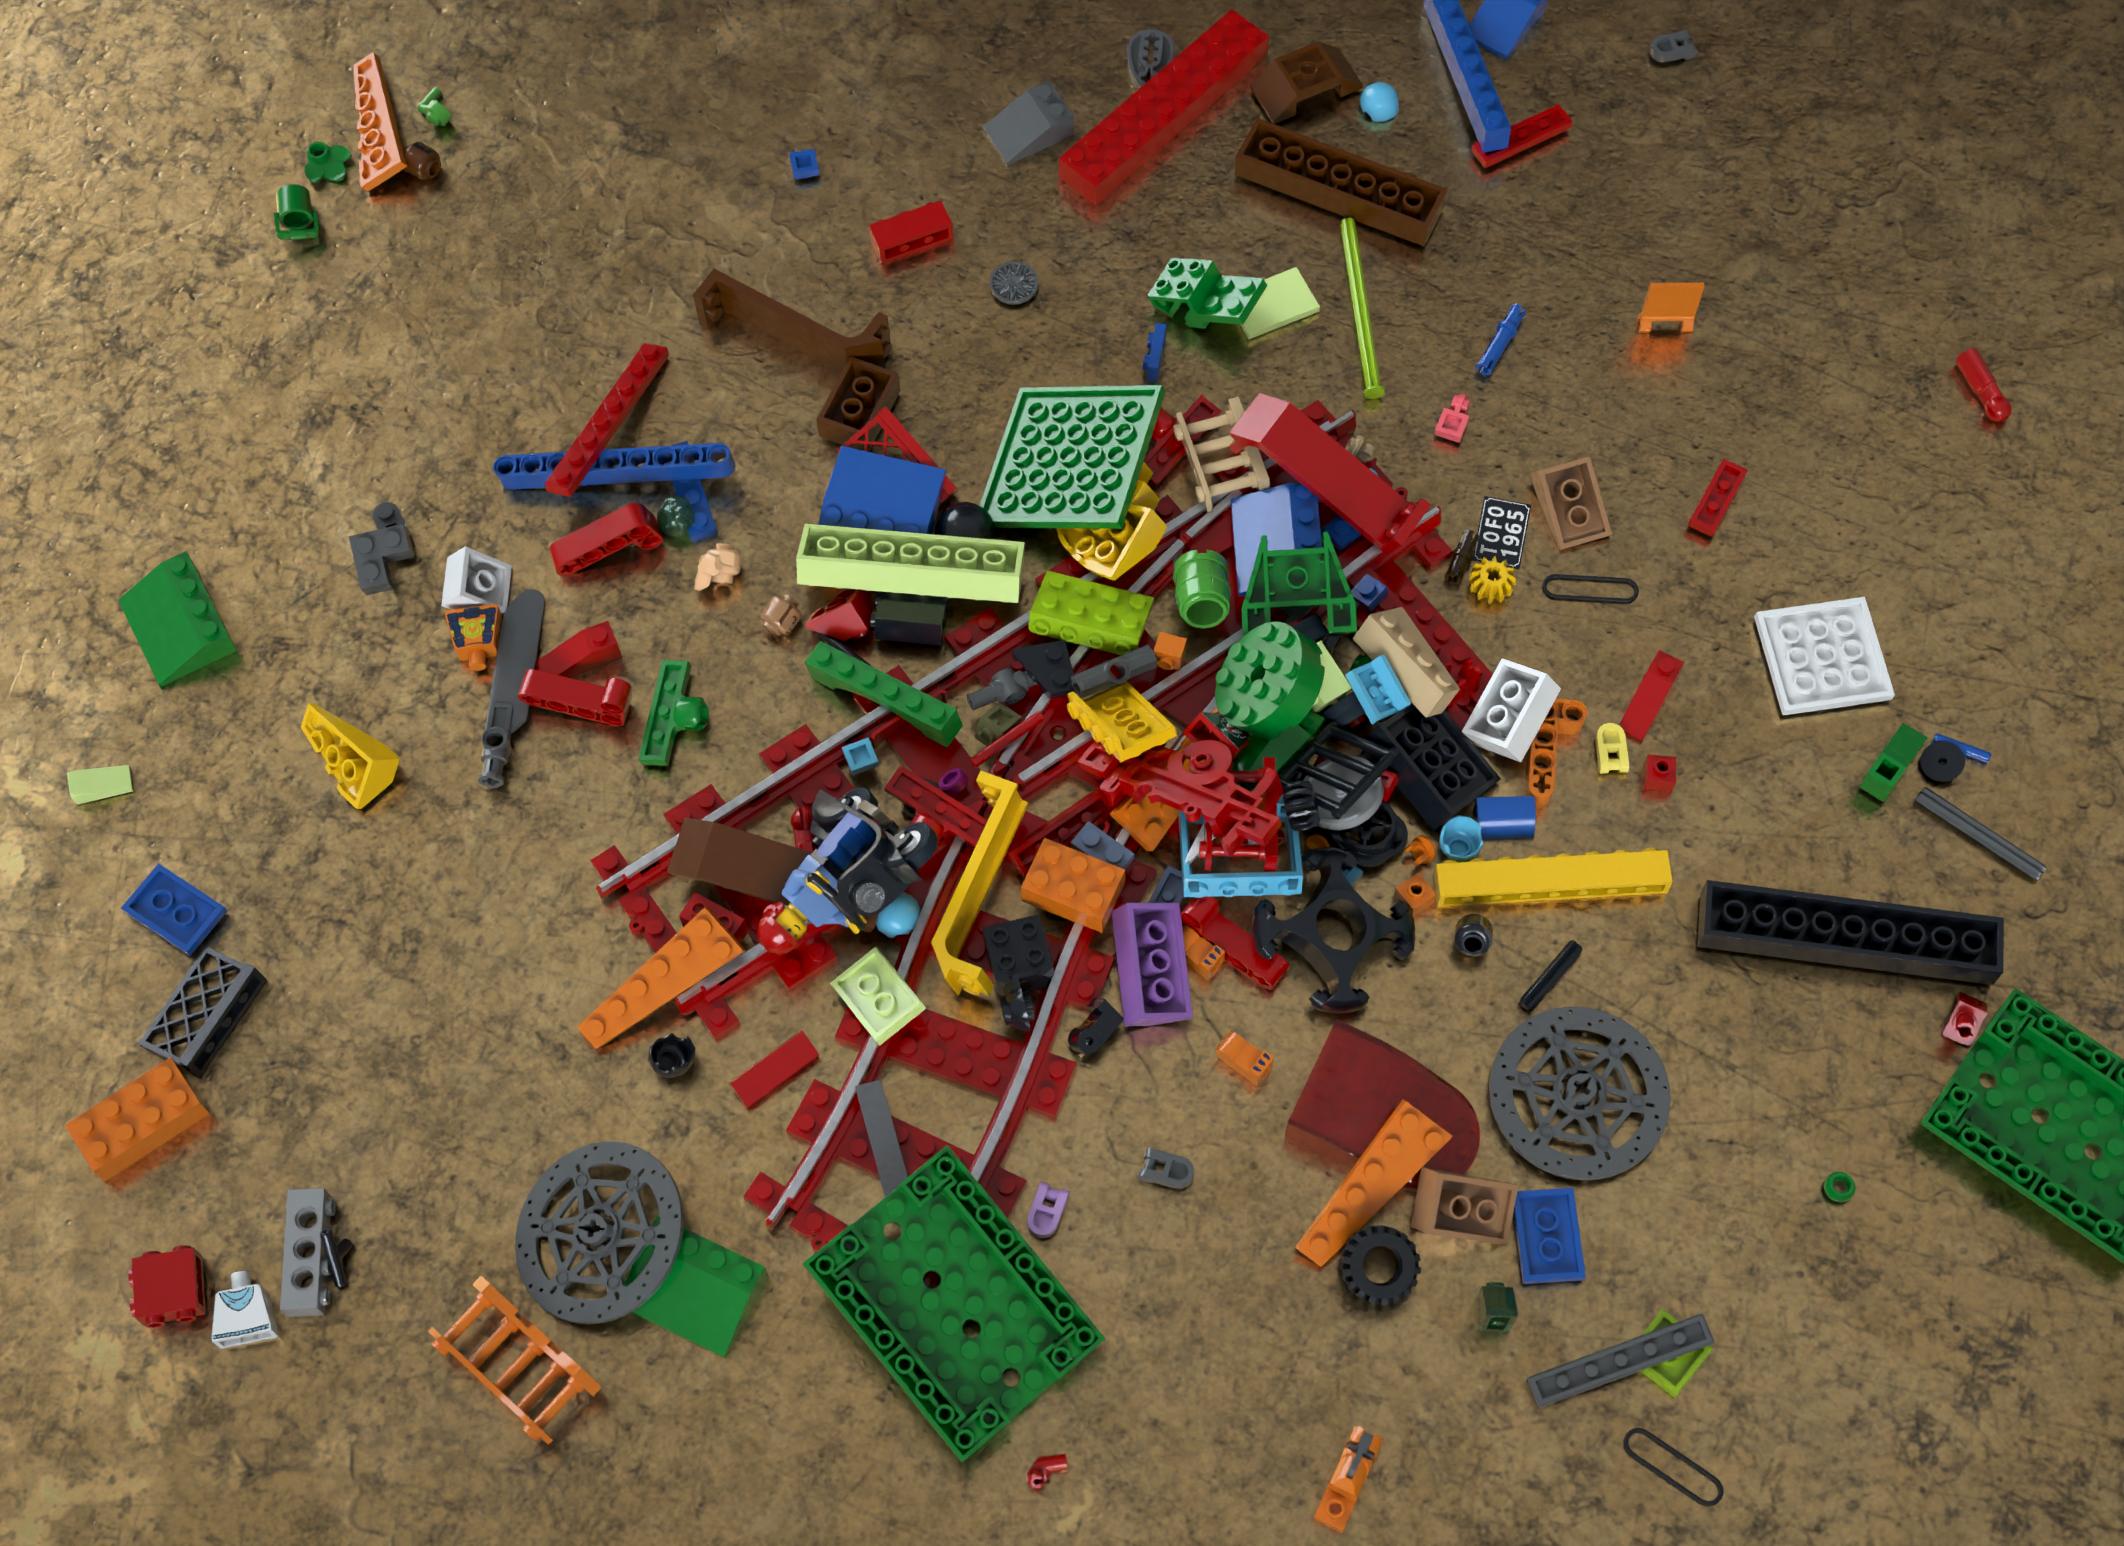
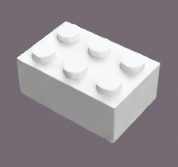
M1501 659L1462 733L1478 747L1522 762L1561 688L1546 673Z

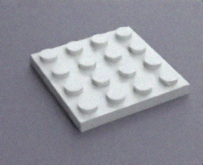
M1865 597L1756 612L1754 618L1782 716L1892 700L1895 696Z

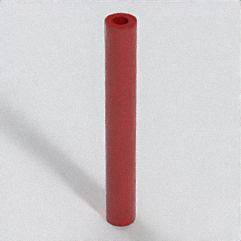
M1039 711L1034 713L969 759L971 764L975 768L983 764L1043 722V715Z

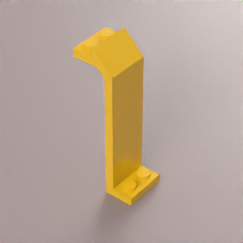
M980 771L976 782L981 788L982 794L987 798L988 804L994 808L931 942L945 980L958 996L962 987L963 990L975 996H979L980 993L990 996L994 984L982 968L962 961L958 957L1028 807V802L1023 801L1017 791V783L984 771Z

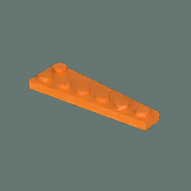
M1217 707L1211 713L1219 714ZM1186 737L1176 751L1181 752L1193 743ZM1185 759L1183 767L1186 771L1192 773L1189 768L1190 760ZM1148 794L1140 804L1134 803L1133 798L1128 795L1110 815L1146 851H1154L1178 817V810L1160 802L1151 804Z
M705 907L579 1024L577 1028L595 1049H599L633 1027L637 1022L651 1015L664 1004L669 1003L678 995L699 983L714 971L719 970L743 954L746 950L711 910Z
M1403 1099L1296 1244L1295 1248L1322 1267L1345 1244L1349 1237L1351 1238L1452 1138V1135Z

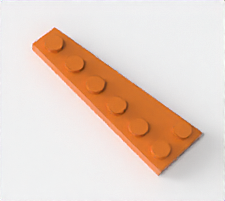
M374 52L354 65L356 110L359 111L360 116L359 121H357V130L361 134V140L358 141V150L362 152V160L359 161L360 186L366 192H369L407 167L380 57Z

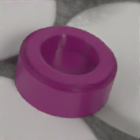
M960 768L951 769L942 776L939 787L947 795L954 796L966 787L968 776Z

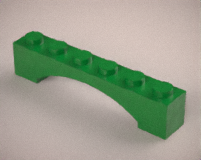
M822 641L817 644L805 661V665L813 680L833 690L836 688L844 689L876 702L912 724L925 737L947 748L963 727L956 708Z

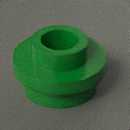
M1844 1172L1831 1173L1824 1182L1825 1193L1833 1201L1846 1202L1855 1193L1856 1187L1853 1179ZM1834 1184H1841L1844 1192L1836 1191Z

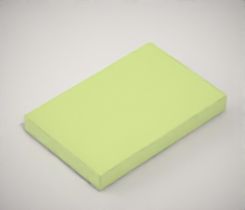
M1295 267L1264 279L1268 286L1245 323L1240 326L1249 340L1319 312L1320 306L1299 270Z
M876 946L830 982L879 1046L926 1009L924 1004Z

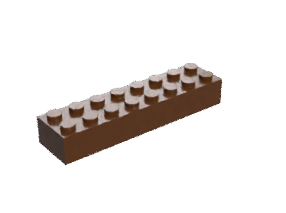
M1259 118L1255 120L1236 155L1235 175L1345 217H1352L1358 222L1425 246L1445 206L1447 189Z

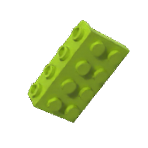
M1047 571L1030 610L1029 630L1039 635L1124 655L1138 649L1153 607L1154 597Z

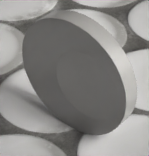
M1347 755L1372 767L1374 766L1361 757ZM1325 760L1315 766L1354 784H1357L1364 777V775L1330 760ZM1306 776L1303 782L1309 781L1312 784L1314 792L1336 802H1340L1347 795V793L1309 776ZM1381 777L1368 788L1340 819H1335L1330 811L1318 806L1320 813V823L1318 826L1328 830H1344L1360 825L1368 820L1377 811L1383 799L1384 787Z

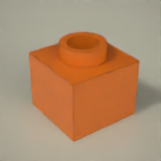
M1159 632L1154 648L1157 665L1165 670L1175 669L1180 671L1186 654L1187 638Z
M1420 873L1397 886L1394 892L1396 900L1400 899L1411 906L1413 917L1434 904L1437 895ZM1416 889L1419 894H1414L1412 891Z

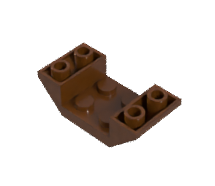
M1320 41L1274 59L1250 84V89L1273 124L1295 116L1297 102L1331 88H1335L1340 97L1363 88L1362 82L1341 50Z

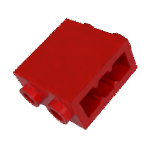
M181 1245L174 1247L173 1251L170 1252L148 1251L143 1253L142 1257L132 1258V1269L128 1271V1280L133 1288L134 1299L130 1300V1312L132 1317H135L144 1326L146 1325L147 1328L162 1327L165 1325V1322L172 1320L190 1322L195 1320L196 1316L206 1314L202 1255L194 1247Z

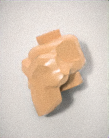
M717 543L716 549H709L706 554H702L699 559L694 590L701 591L709 586L710 581L733 584V575L740 573V552L732 550L733 545Z

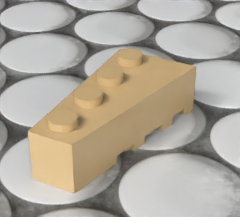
M1403 607L1370 614L1353 637V640L1372 660L1381 655L1386 656L1409 700L1426 718L1442 713L1460 690Z

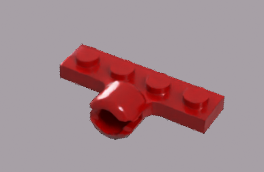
M1200 395L1183 414V418L1187 425L1220 416L1222 411L1204 396ZM1162 407L1160 408L1151 437L1155 447L1144 459L1145 464L1153 472L1148 483L1154 488L1159 485L1186 454L1182 440L1177 441L1173 425L1177 424V418L1170 415ZM1206 431L1190 435L1193 445Z
M902 765L898 767L884 788L886 793L916 812L910 824L917 822L928 824L937 834L938 843L945 834L949 833L975 849L986 826L987 819Z

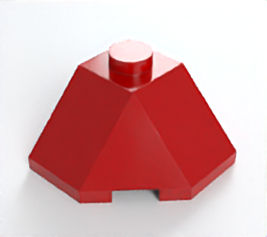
M847 589L835 596L834 600L825 607V611L820 607L812 613L805 623L809 630L843 641L852 637L859 639L870 631L872 606L869 593L865 590Z

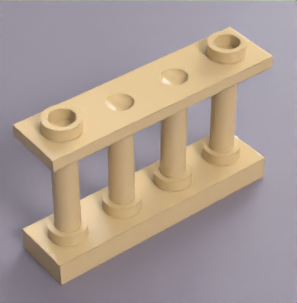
M1239 397L1228 399L1229 411H1225L1224 415L1191 424H1185L1182 412L1176 413L1177 424L1173 425L1177 441L1182 440L1198 485L1195 487L1199 503L1204 502L1207 512L1213 511L1211 500L1213 496L1250 486L1252 489L1257 488V491L1270 488L1269 476L1258 448L1246 446L1238 456L1200 465L1197 455L1229 447L1234 439L1229 435L1195 445L1192 443L1190 437L1192 434L1225 425L1229 427L1234 426L1244 413ZM1244 466V468L1249 467L1250 472L1248 476L1211 486L1207 485L1206 475Z

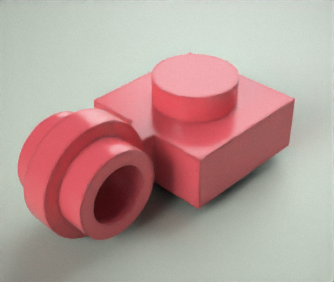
M1455 394L1451 408L1443 409L1435 429L1436 436L1458 443L1461 442L1469 421V415H1466L1471 402L1470 398H1466V394Z

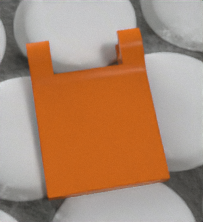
M1704 282L1650 283L1642 312L1638 313L1637 321L1640 322L1639 333H1650L1652 321H1682L1681 333H1692L1695 314L1705 287Z

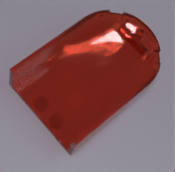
M1336 1019L1287 1122L1285 1138L1353 1168L1394 1110L1404 1099L1452 1135V1138L1423 1167L1466 1174L1471 1168L1478 1152L1480 1127L1472 1105L1457 1088L1390 1044ZM1421 1169L1400 1190L1417 1193Z

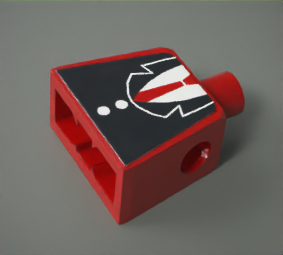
M1200 712L1183 732L1192 743L1202 740H1215L1225 744L1231 752L1233 762L1250 743V740L1239 729L1229 724L1224 715L1218 713Z

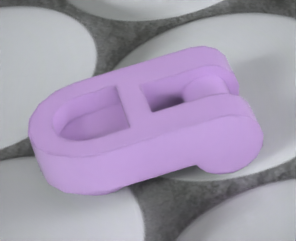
M1041 1181L1027 1220L1028 1228L1032 1235L1037 1238H1047L1055 1233L1068 1202L1070 1191L1062 1188L1060 1191L1050 1188V1184ZM1045 1200L1056 1202L1054 1208L1043 1205Z

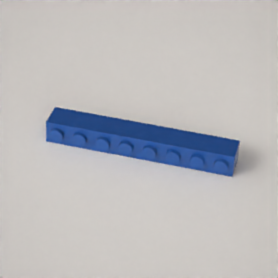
M1424 0L1423 6L1483 153L1508 148L1511 126L1459 0Z

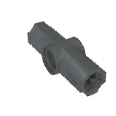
M1145 645L1071 676V684L1074 692L1083 699L1157 668V659L1150 646ZM1112 665L1118 668L1119 675L1117 679L1112 678L1109 671Z

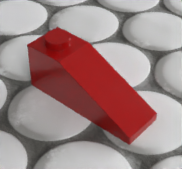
M605 621L581 630L538 659L535 667L540 671L571 678L622 659V655L609 621Z
M1658 650L1619 723L1625 735L1641 743L1643 742L1679 677L1684 665L1683 661Z

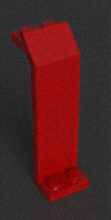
M1259 393L1229 432L1234 440L1228 448L1235 454H1238L1246 446H1253L1263 451L1386 555L1404 544L1431 506L1424 498L1416 503H1409L1288 401Z

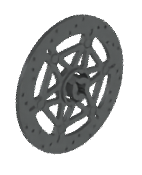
M1562 1007L1544 1011L1524 1021L1509 1034L1501 1045L1490 1074V1102L1495 1120L1502 1134L1524 1159L1556 1176L1576 1180H1596L1625 1172L1638 1164L1652 1151L1668 1121L1671 1101L1670 1085L1666 1070L1658 1053L1636 1028L1612 1014L1597 1009ZM1550 1026H1553V1027H1554L1556 1033H1553V1032H1552V1029H1551ZM1585 1030L1598 1033L1609 1038L1611 1043L1607 1047H1600L1569 1041L1564 1031ZM1546 1038L1550 1044V1048L1528 1073L1518 1071L1516 1066L1525 1051L1539 1039ZM1621 1040H1625V1043L1622 1046L1619 1045ZM1573 1049L1595 1053L1598 1056L1583 1066L1573 1052ZM1560 1051L1566 1053L1574 1067L1564 1069ZM1628 1053L1638 1065L1645 1081L1647 1095L1635 1094L1620 1060L1624 1054ZM1553 1056L1558 1075L1538 1074L1537 1072ZM1604 1059H1608L1609 1064L1602 1076L1592 1070ZM1613 1068L1617 1070L1625 1091L1606 1084V1080ZM1506 1077L1513 1078L1514 1080H1507ZM1568 1078L1569 1081L1563 1091L1564 1083L1562 1081ZM1533 1082L1554 1083L1553 1091L1535 1086ZM1585 1086H1587L1584 1091L1585 1093H1581L1573 1099L1575 1092H1578L1580 1089L1582 1090ZM1514 1089L1522 1090L1526 1093L1539 1124V1127L1534 1132L1527 1129L1517 1112L1513 1098ZM1597 1093L1596 1102L1598 1103L1592 1107L1590 1104ZM1609 1093L1625 1099L1626 1103L1606 1102V1094ZM1534 1094L1554 1101L1547 1116L1544 1117ZM1645 1104L1653 1105L1654 1107H1648ZM1558 1109L1567 1114L1555 1126L1550 1125ZM1602 1110H1621L1622 1114L1609 1129L1605 1127ZM1631 1112L1641 1113L1644 1118L1636 1133L1625 1144L1614 1148L1610 1141L1613 1133ZM1596 1117L1599 1130L1598 1135L1594 1133L1585 1118ZM1574 1119H1577L1587 1136L1563 1132L1561 1129ZM1552 1138L1589 1144L1593 1146L1596 1155H1569L1550 1148L1548 1143ZM1536 1140H1539V1144L1537 1146H1534L1533 1143ZM1604 1153L1608 1154L1610 1160L1606 1159Z
M609 1141L585 1145L564 1155L552 1164L537 1180L526 1198L519 1216L515 1237L518 1270L527 1291L533 1299L549 1313L561 1319L580 1324H597L612 1321L629 1314L644 1304L663 1284L679 1253L683 1236L684 1213L676 1182L667 1168L656 1157L637 1146L622 1142ZM603 1165H616L629 1168L631 1174L626 1181L592 1179L591 1169ZM573 1178L575 1184L573 1190L552 1218H544V1213L554 1195L567 1181ZM646 1184L651 1187L658 1203L660 1224L657 1227L650 1226L640 1195V1191ZM597 1187L618 1188V1190L604 1203L597 1191ZM586 1190L589 1191L591 1197L595 1202V1205L588 1209L585 1194ZM628 1193L620 1210L616 1211L613 1206ZM578 1197L579 1216L563 1218L564 1214ZM633 1202L638 1212L640 1224L624 1221ZM600 1213L606 1214L609 1218L613 1219L614 1222L601 1216ZM575 1225L572 1235L559 1232L558 1228L560 1226ZM625 1229L640 1232L639 1237L623 1239ZM661 1235L666 1236L664 1239L659 1238ZM540 1237H548L558 1272L551 1280L545 1273L539 1255ZM559 1239L573 1243L565 1261H563L559 1248ZM584 1242L587 1243V1244H589V1245H591V1246H593V1247H596L597 1250L594 1251V1250L591 1249L588 1245L584 1244ZM636 1245L620 1267L618 1249L620 1247ZM647 1245L655 1246L654 1253L645 1269L631 1284L625 1286L623 1277ZM581 1252L584 1258L570 1271L578 1253ZM611 1255L612 1274L609 1273L603 1262V1258ZM594 1260L601 1276H580V1273ZM572 1283L605 1285L607 1296L601 1299L584 1300L571 1297L566 1294V1291Z

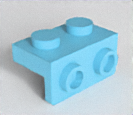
M1381 655L1372 662L1345 674L1372 725L1397 714L1411 704L1385 655Z

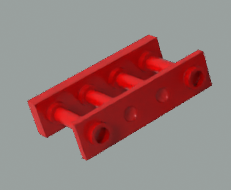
M1263 757L1262 768H1257V771H1229V773L1235 776L1236 782L1256 783L1257 786L1268 767L1276 771L1275 757ZM1277 804L1269 814L1277 816ZM1204 820V841L1199 842V859H1205V870H1211L1212 856L1226 855L1222 844H1212V829L1210 824ZM1275 833L1266 846L1260 844L1241 845L1233 856L1258 857V860H1264V872H1276L1278 833Z

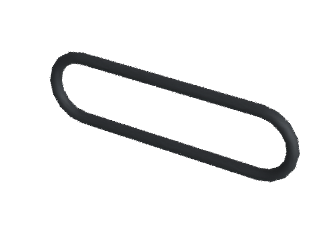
M1552 574L1547 576L1542 584L1545 594L1555 599L1626 603L1635 600L1639 593L1638 586L1634 581L1617 577ZM1553 578L1630 583L1634 587L1635 592L1632 597L1626 599L1556 595L1549 592L1546 585Z
M1634 1428L1625 1435L1624 1447L1631 1457L1697 1502L1705 1506H1712L1722 1499L1723 1486L1720 1480L1643 1428ZM1634 1433H1643L1717 1484L1719 1489L1718 1496L1712 1501H1705L1635 1454L1629 1447L1630 1436Z

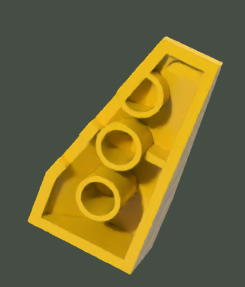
M308 703L301 725L304 734L315 752H321L327 762L325 769L328 774H334L339 782L337 789L340 794L356 809H362L393 782L400 757L384 743L318 705Z

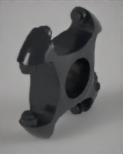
M1335 847L1310 849L1302 855L1301 862L1302 868L1306 871H1316L1317 869L1320 871L1321 879L1316 890L1304 909L1288 920L1283 921L1275 917V906L1268 899L1260 901L1254 907L1252 933L1256 953L1269 961L1278 952L1276 949L1278 944L1273 938L1281 940L1304 956L1327 984L1329 992L1326 989L1322 991L1317 989L1308 999L1316 1010L1328 1013L1359 1011L1368 1003L1370 997L1360 988L1358 990L1355 988L1351 989L1349 984L1350 977L1366 950L1381 938L1386 937L1394 941L1392 944L1393 954L1400 960L1408 958L1414 952L1415 923L1411 906L1398 899L1389 909L1392 911L1390 916L1393 918L1389 919L1364 901L1343 875L1342 871L1344 872L1346 869L1351 871L1359 863L1357 856L1352 850ZM1320 909L1337 910L1347 918L1353 931L1352 945L1349 950L1333 949L1324 943L1319 936L1316 921Z

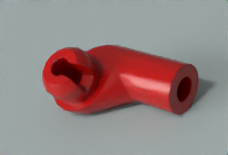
M1066 1454L1038 1457L1026 1475V1480L1030 1487L1040 1489L1044 1486L1052 1471L1068 1470Z

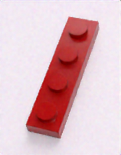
M1558 104L1512 125L1508 148L1483 153L1479 142L1472 144L1471 151L1483 167L1487 168L1572 128L1573 121Z

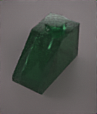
M1500 1282L1487 1283L1486 1286L1481 1287L1478 1293L1479 1330L1510 1332L1518 1317L1513 1287H1505V1284Z

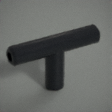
M325 1229L320 1233L321 1241L334 1285L340 1288L347 1283L341 1259L352 1248V1242L349 1239H343L336 1246L332 1230Z

